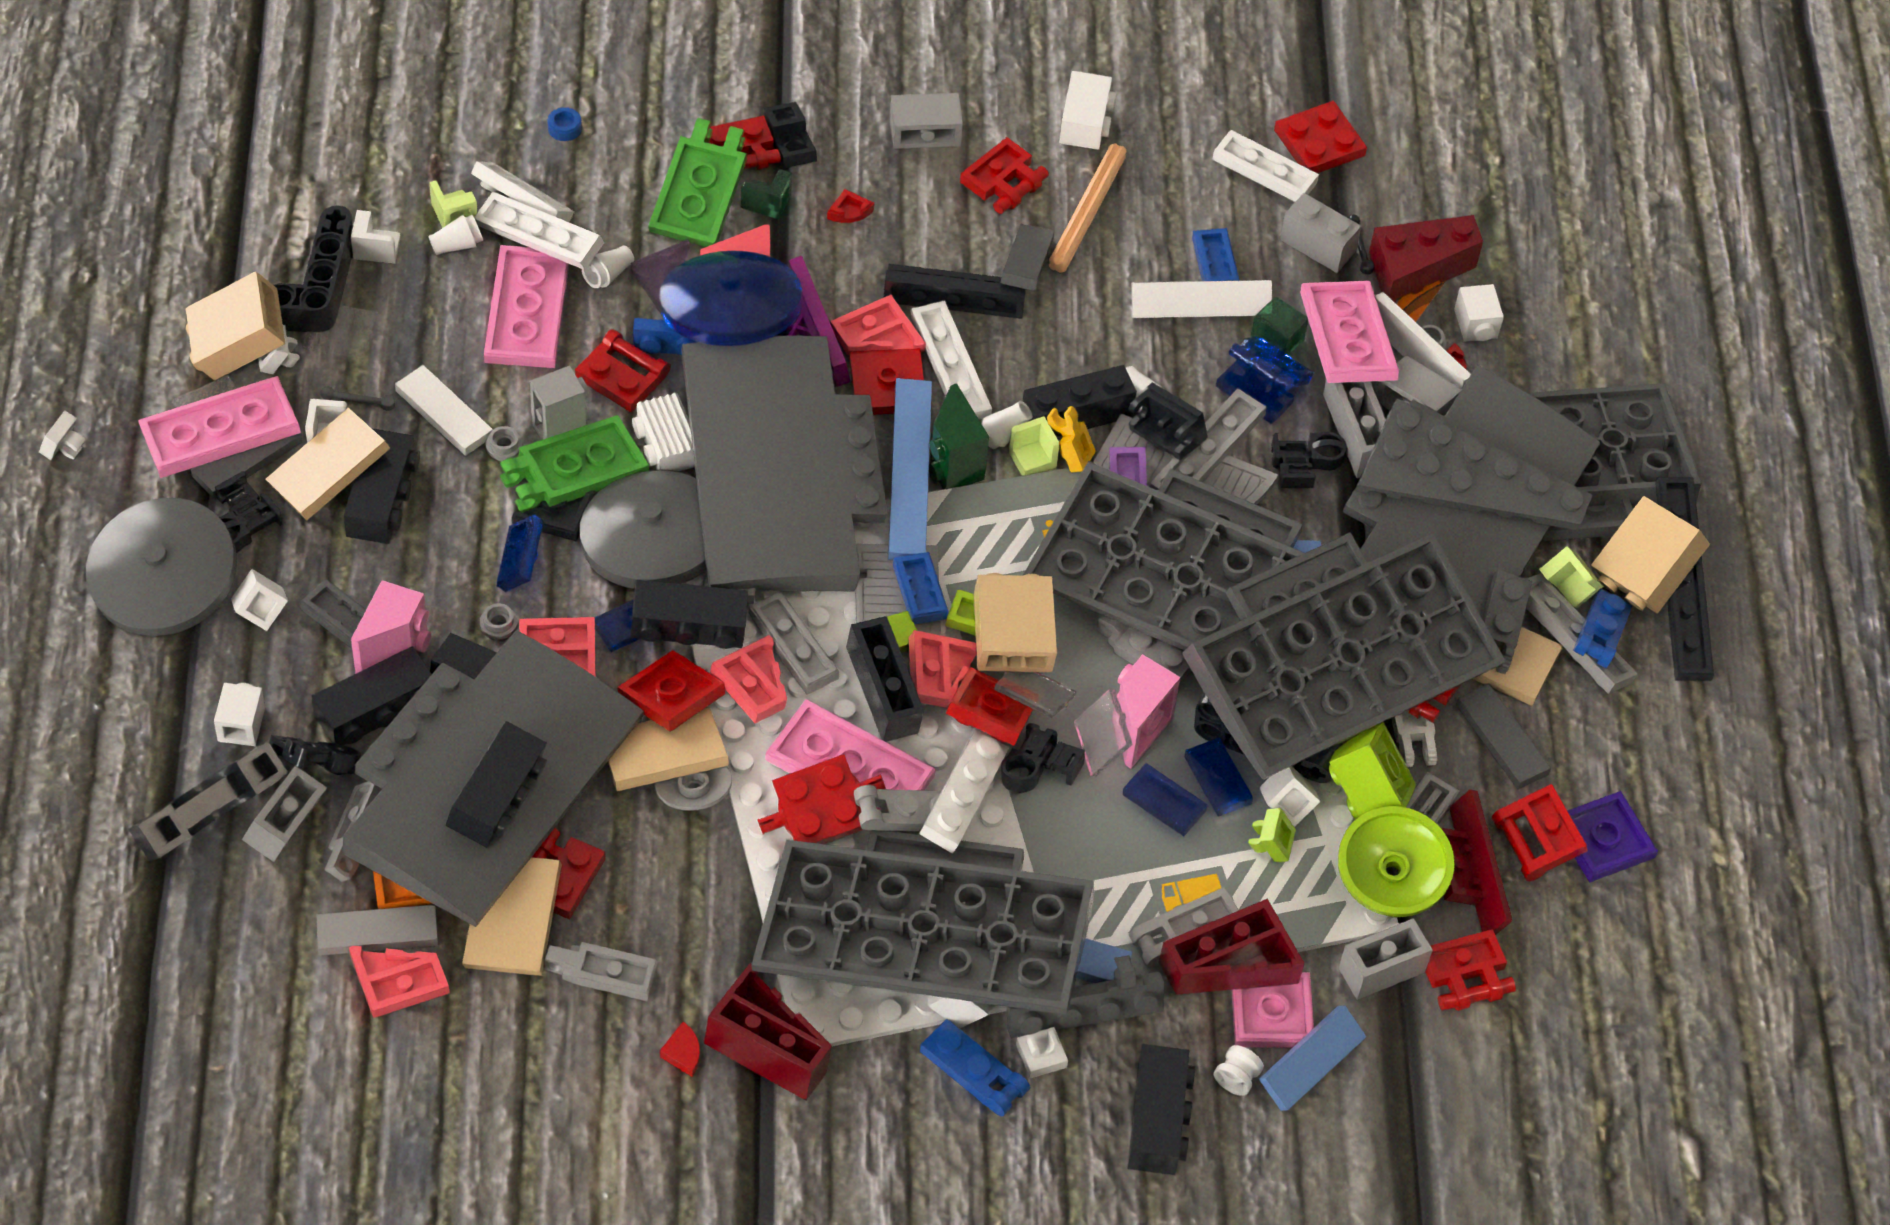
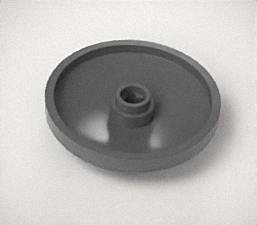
M645 471L625 476L600 490L588 503L580 521L581 545L590 566L605 579L634 589L636 580L682 584L707 570L696 478L673 471Z
M158 498L144 501L118 514L98 534L87 559V586L98 609L115 626L130 633L144 636H163L178 633L205 620L227 597L237 570L236 548L225 524L207 507L182 498Z

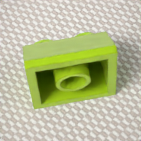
M1384 722L1359 733L1334 752L1329 761L1330 775L1336 785L1343 787L1347 795L1348 809L1356 819L1364 813L1380 807H1407L1417 785Z

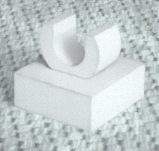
M283 325L285 344L258 358L260 372L274 374L280 365L293 367L300 359L298 354L290 353L298 343L296 339L287 337L285 325Z
M64 410L45 435L39 453L52 460L60 449L65 456L74 460L86 440L79 433L72 431L77 418Z
M1055 1027L1017 1038L1016 1046L1030 1079L1067 1068L1068 1059Z

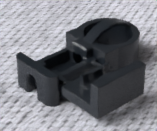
M1321 432L1310 433L1308 441H1279L1278 433H1275L1271 443V453H1273L1272 465L1276 469L1279 467L1281 488H1314L1316 475L1315 473H1309L1308 470L1321 469L1330 471L1339 468L1344 462L1347 446L1345 440L1336 433ZM1332 446L1340 454L1336 457H1325L1319 454L1316 449Z
M243 471L215 486L217 499L222 504L227 502L231 507L228 513L219 518L225 524L227 530L232 529L239 533L238 537L233 540L236 553L252 543L251 535L274 522H277L279 526L282 525L281 510L267 494L262 493L259 497L247 482L246 474Z
M1028 723L1026 725V739L1019 750L1012 748L1002 762V784L1012 792H1029L1038 785L1044 766L1046 769H1050L1052 766L1053 771L1056 768L1061 769V773L1066 775V784L1071 786L1084 765L1085 750L1062 742L1057 744L1058 733L1055 730L1047 728L1044 732L1040 730L1039 725ZM1015 768H1022L1019 777L1013 776L1008 772Z
M271 735L269 741L277 756H282V758L293 765L303 768L305 761H311L335 775L354 774L355 764L361 757L359 751L337 743L305 742L300 738Z

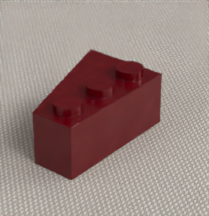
M1474 215L1375 227L1369 249V257L1374 263V272L1381 292H1384L1396 303L1398 298L1411 292L1413 295L1420 293L1425 286L1438 280L1442 283L1476 268L1483 239Z
M1268 898L1164 941L1158 962L1176 995L1298 984L1305 965Z
M749 963L708 1015L704 1044L798 1097L807 1100L827 1073L832 1045L800 1013L795 1014L782 1001L783 995L775 987L770 989L757 976L758 972L752 971V964Z

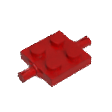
M842 754L772 780L778 797L779 812L757 820L763 835L764 833L785 827L794 841L827 844L863 830L859 821L861 807L856 805L854 798L855 789L864 785H873L876 789H886L881 774L859 782L851 773L846 757Z

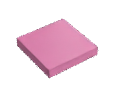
M1302 972L1298 984L1231 990L1235 1045L1242 1047L1293 1048L1314 1028L1310 972Z

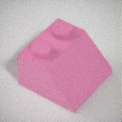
M383 580L381 581L351 638L355 674L412 646L418 654L420 652L424 653L427 650L431 639V632L427 630L429 611L425 609L424 593Z
M1143 654L1134 665L1128 664L1122 670L1118 678V683L1121 684L1120 691L1115 698V704H1117L1116 727L1124 762L1130 769L1134 767L1173 719L1180 682L1179 676Z

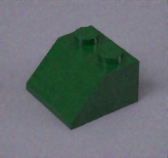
M957 383L951 385L934 422L933 439L929 443L931 449L929 474L934 482L939 481L943 490L967 486L985 480L989 435Z

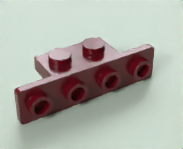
M1470 789L1450 806L1455 830L1441 828L1451 844L1454 855L1453 877L1443 897L1444 901L1475 905L1482 932L1493 929L1496 935L1512 922V916L1477 790Z

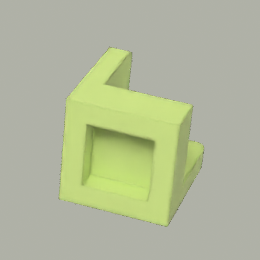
M437 180L429 182L431 204L442 228L461 215H464V217L476 216L477 201L472 191L465 193L464 190H459L443 195Z
M1045 416L1016 425L1011 429L1009 454L1022 476L1047 472L1057 468L1060 444Z
M1568 546L1539 569L1544 577L1560 590L1574 608H1579L1604 587L1579 554Z

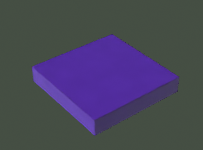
M1621 791L1568 810L1569 815L1587 845L1588 851L1575 857V860L1589 883L1656 858L1657 848Z

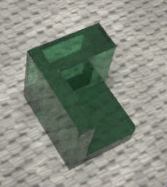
M779 169L772 184L758 180H752L751 183L744 181L741 186L740 208L779 220L791 197L792 173Z
M1274 297L1254 316L1251 338L1284 360L1305 340L1309 321L1308 317L1280 298Z

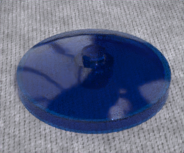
M748 251L713 252L687 260L674 268L665 277L659 294L661 314L665 322L674 331L688 339L719 346L752 344L776 336L797 319L802 308V287L796 273L786 264L775 258Z

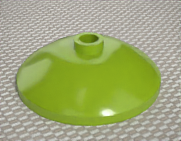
M1387 806L1364 813L1348 827L1339 846L1338 869L1341 880L1348 892L1365 908L1385 916L1407 917L1430 909L1444 896L1454 873V855L1446 834L1428 816L1406 807ZM1394 867L1398 870L1399 874L1395 876L1387 873L1386 868Z

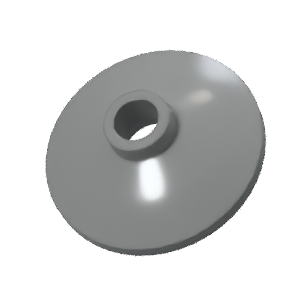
M725 766L656 782L655 789L658 797L670 807L680 810H700L713 806L726 797L732 786V777L729 768Z

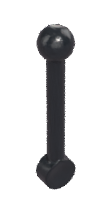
M1352 214L1348 217L1350 220L1360 224L1358 215ZM1360 232L1357 244L1362 260L1360 271L1365 275H1369L1374 270V263L1368 260Z

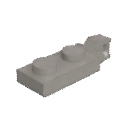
M1104 615L1099 618L1097 631L1109 638L1108 643L1114 647L1115 654L1134 665L1143 654L1179 676V684L1191 671L1182 654L1184 650Z
M369 781L354 787L328 847L332 850V853L324 870L341 882L351 879L360 865L357 861L343 854V835L382 790V788Z
M581 942L580 946L572 945L570 950L550 945L545 959V970L561 974L563 980L644 1001L649 999L658 968V961L656 959Z

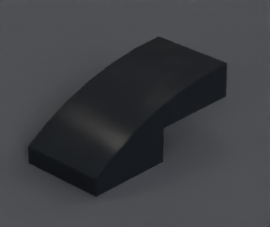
M797 102L764 108V116L774 139V146L780 152L783 167L788 168L816 162V148L806 131V119Z

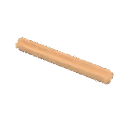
M1116 143L1109 146L1049 259V268L1051 270H1056L1059 273L1067 270L1126 158L1127 150L1124 146H1119Z

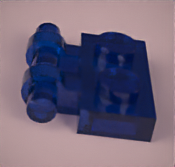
M1259 336L1244 338L1241 345L1234 343L1228 353L1238 360L1239 366L1247 371L1252 369L1264 377V382L1272 387L1277 385L1286 392L1290 388L1308 385L1315 373Z

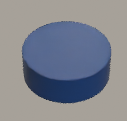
M566 107L553 110L548 116V132L554 139L570 141L580 135L582 119L576 110Z

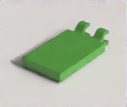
M697 118L691 138L680 136L648 225L649 232L703 247L718 243L747 161L746 153L741 152L745 142V138L742 137L743 129L730 126L726 141L722 147L708 143L712 135V129L709 128L711 121Z
M618 415L519 447V457L508 458L500 462V466L505 472L500 474V478L506 488L518 485L524 478L528 481V483L515 488L519 496L515 503L521 513L536 508L544 500L551 507L566 500L569 502L584 497L585 493L592 490L598 492L625 476L649 471L648 462Z

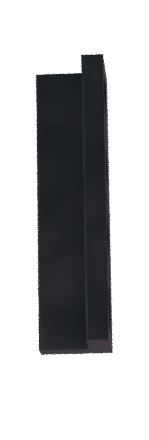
M888 264L885 276L884 297L892 295L897 304L917 307L945 301L948 309L951 311L1022 319L1026 289L1001 283L1002 277Z

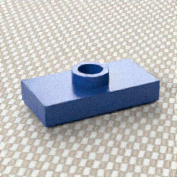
M1227 228L1193 231L1192 241L1202 281H1240Z
M924 552L893 558L895 575L912 622L916 625L947 619L949 611L930 553Z

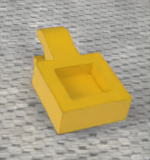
M1073 406L1068 407L1064 413L1065 419L1059 416L1056 408H1053L1047 416V421L1054 431L1059 432L1063 436L1059 441L1060 453L1066 460L1071 473L1082 472L1096 452L1085 422H1078V414Z

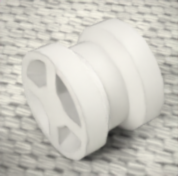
M1233 1045L1226 1052L1225 1063L1219 1064L1215 1069L1214 1077L1225 1090L1239 1096H1244L1252 1088L1251 1080L1261 1074L1264 1065L1261 1059L1251 1050L1239 1045Z

